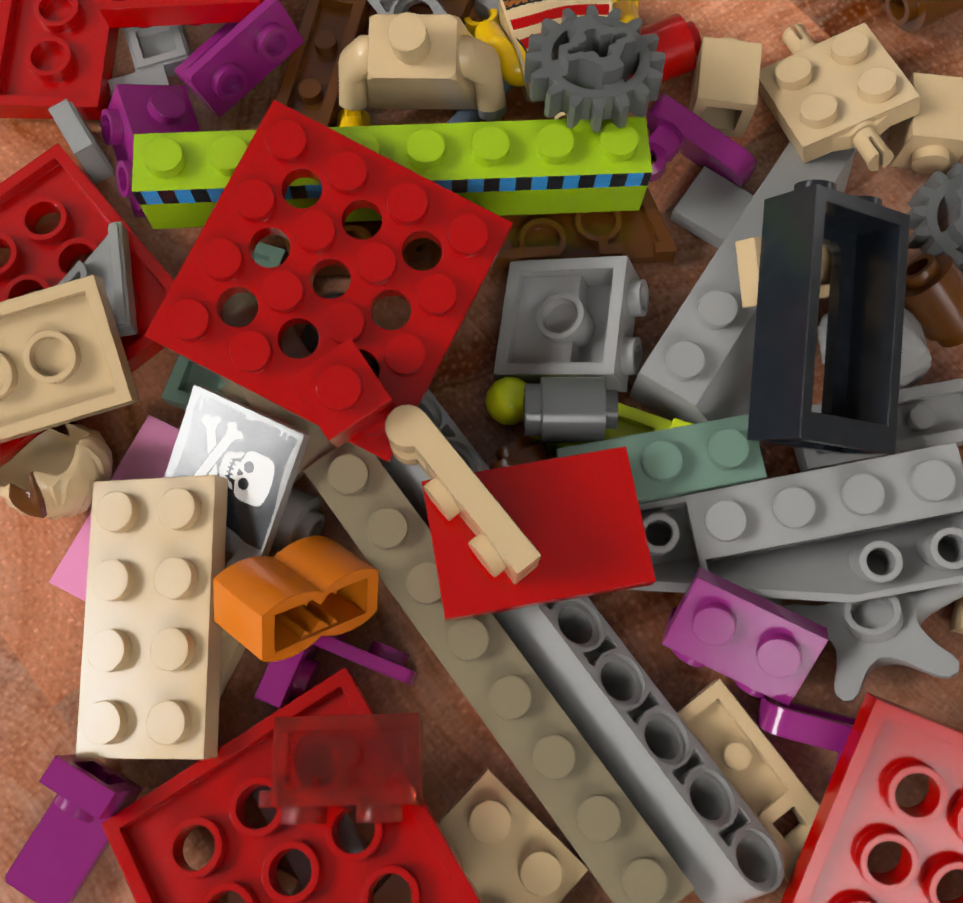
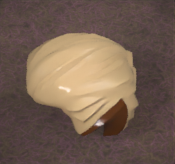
M75 421L65 424L68 434L54 428L47 429L29 442L9 462L0 467V497L6 500L8 507L16 509L20 515H30L42 519L48 518L56 521L62 517L71 518L87 511L88 507L92 505L93 482L110 481L112 474V452L100 431L88 429Z

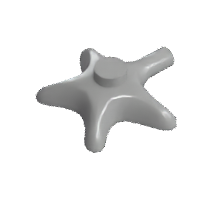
M963 583L853 603L832 602L826 605L789 604L784 606V608L827 628L828 642L835 647L837 656L834 689L836 695L844 702L854 701L859 696L867 676L876 668L888 665H903L942 679H951L959 672L960 662L953 654L935 643L921 629V624L932 613L963 597Z

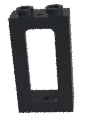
M815 179L798 182L794 185V191L764 199L747 440L835 454H895L910 215L882 206V200L878 197L852 196L837 191V185L831 181ZM823 244H825L830 249L832 260L821 413L812 412L822 251Z

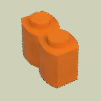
M321 535L305 537L289 544L274 557H249L221 571L213 579L214 622L260 660L265 662L284 660L304 651L322 635L335 636L349 632L372 617L377 611L379 570L329 537Z

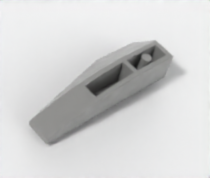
M957 443L933 446L639 504L656 582L653 585L627 590L685 593L699 567L763 598L853 603L963 583V465Z

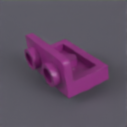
M264 0L241 22L226 23L173 71L184 85L220 118L305 41L279 0Z
M116 84L108 109H103L101 112L100 125L103 140L107 146H113L118 162L116 168L117 185L121 195L129 197L135 218L146 217L132 193L134 134L200 132L185 85Z
M699 567L678 607L672 608L667 618L662 645L671 648L679 659L691 666L698 668L707 666L732 678L738 687L754 697H770L789 706L828 642V632L826 627Z

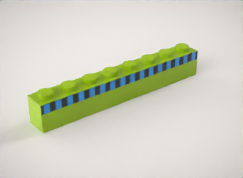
M646 116L628 117L626 127L621 129L611 119L603 120L600 132H593L589 120L580 119L573 129L567 127V119L328 127L499 216L637 211L641 207L652 175ZM257 130L134 134L132 193L153 229L204 227ZM299 178L293 181L287 188L286 202L296 208L311 207L320 199L322 186L314 179ZM359 208L352 211L347 216L345 222L382 220V218L372 209Z

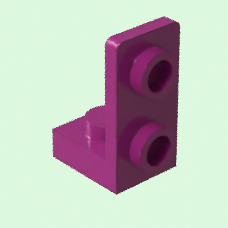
M348 632L335 636L322 635L316 642L299 654L284 660L269 662L254 698L282 708L313 688L321 667V663L314 660L318 648L414 687L418 674L405 668L410 655L373 640L368 652L344 642Z
M76 754L55 755L39 782L57 793V795L5 875L6 883L36 903H73L109 844L101 823L134 803L143 789L141 786L96 758H75Z

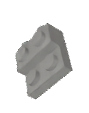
M628 256L510 261L493 375L498 379L506 376L518 377L525 383H540L541 377H604L606 390L627 392L628 376L638 375L642 367V344L639 337H633L635 317H643L647 314L649 292L646 280L639 279Z

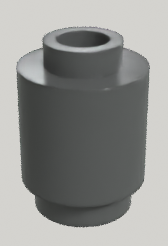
M541 377L540 384H524V436H540L541 443L597 442L605 439L606 429H617V390H606L604 377Z

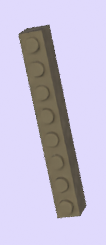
M347 441L304 469L305 474L368 562L379 570L381 580L613 903H678L695 889L493 614L445 622L430 529L377 457Z

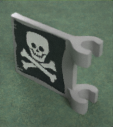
M194 385L164 477L218 475L228 479L225 551L234 556L225 566L226 569L230 565L249 557L269 556L311 434L208 387Z

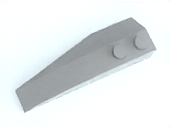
M790 141L639 371L629 394L630 398L671 422L674 418L696 424L749 414L757 306L742 307L735 242L762 236L764 199L794 191V185L798 182L815 179L827 180L837 185V191L844 193L856 148L832 151L804 164Z

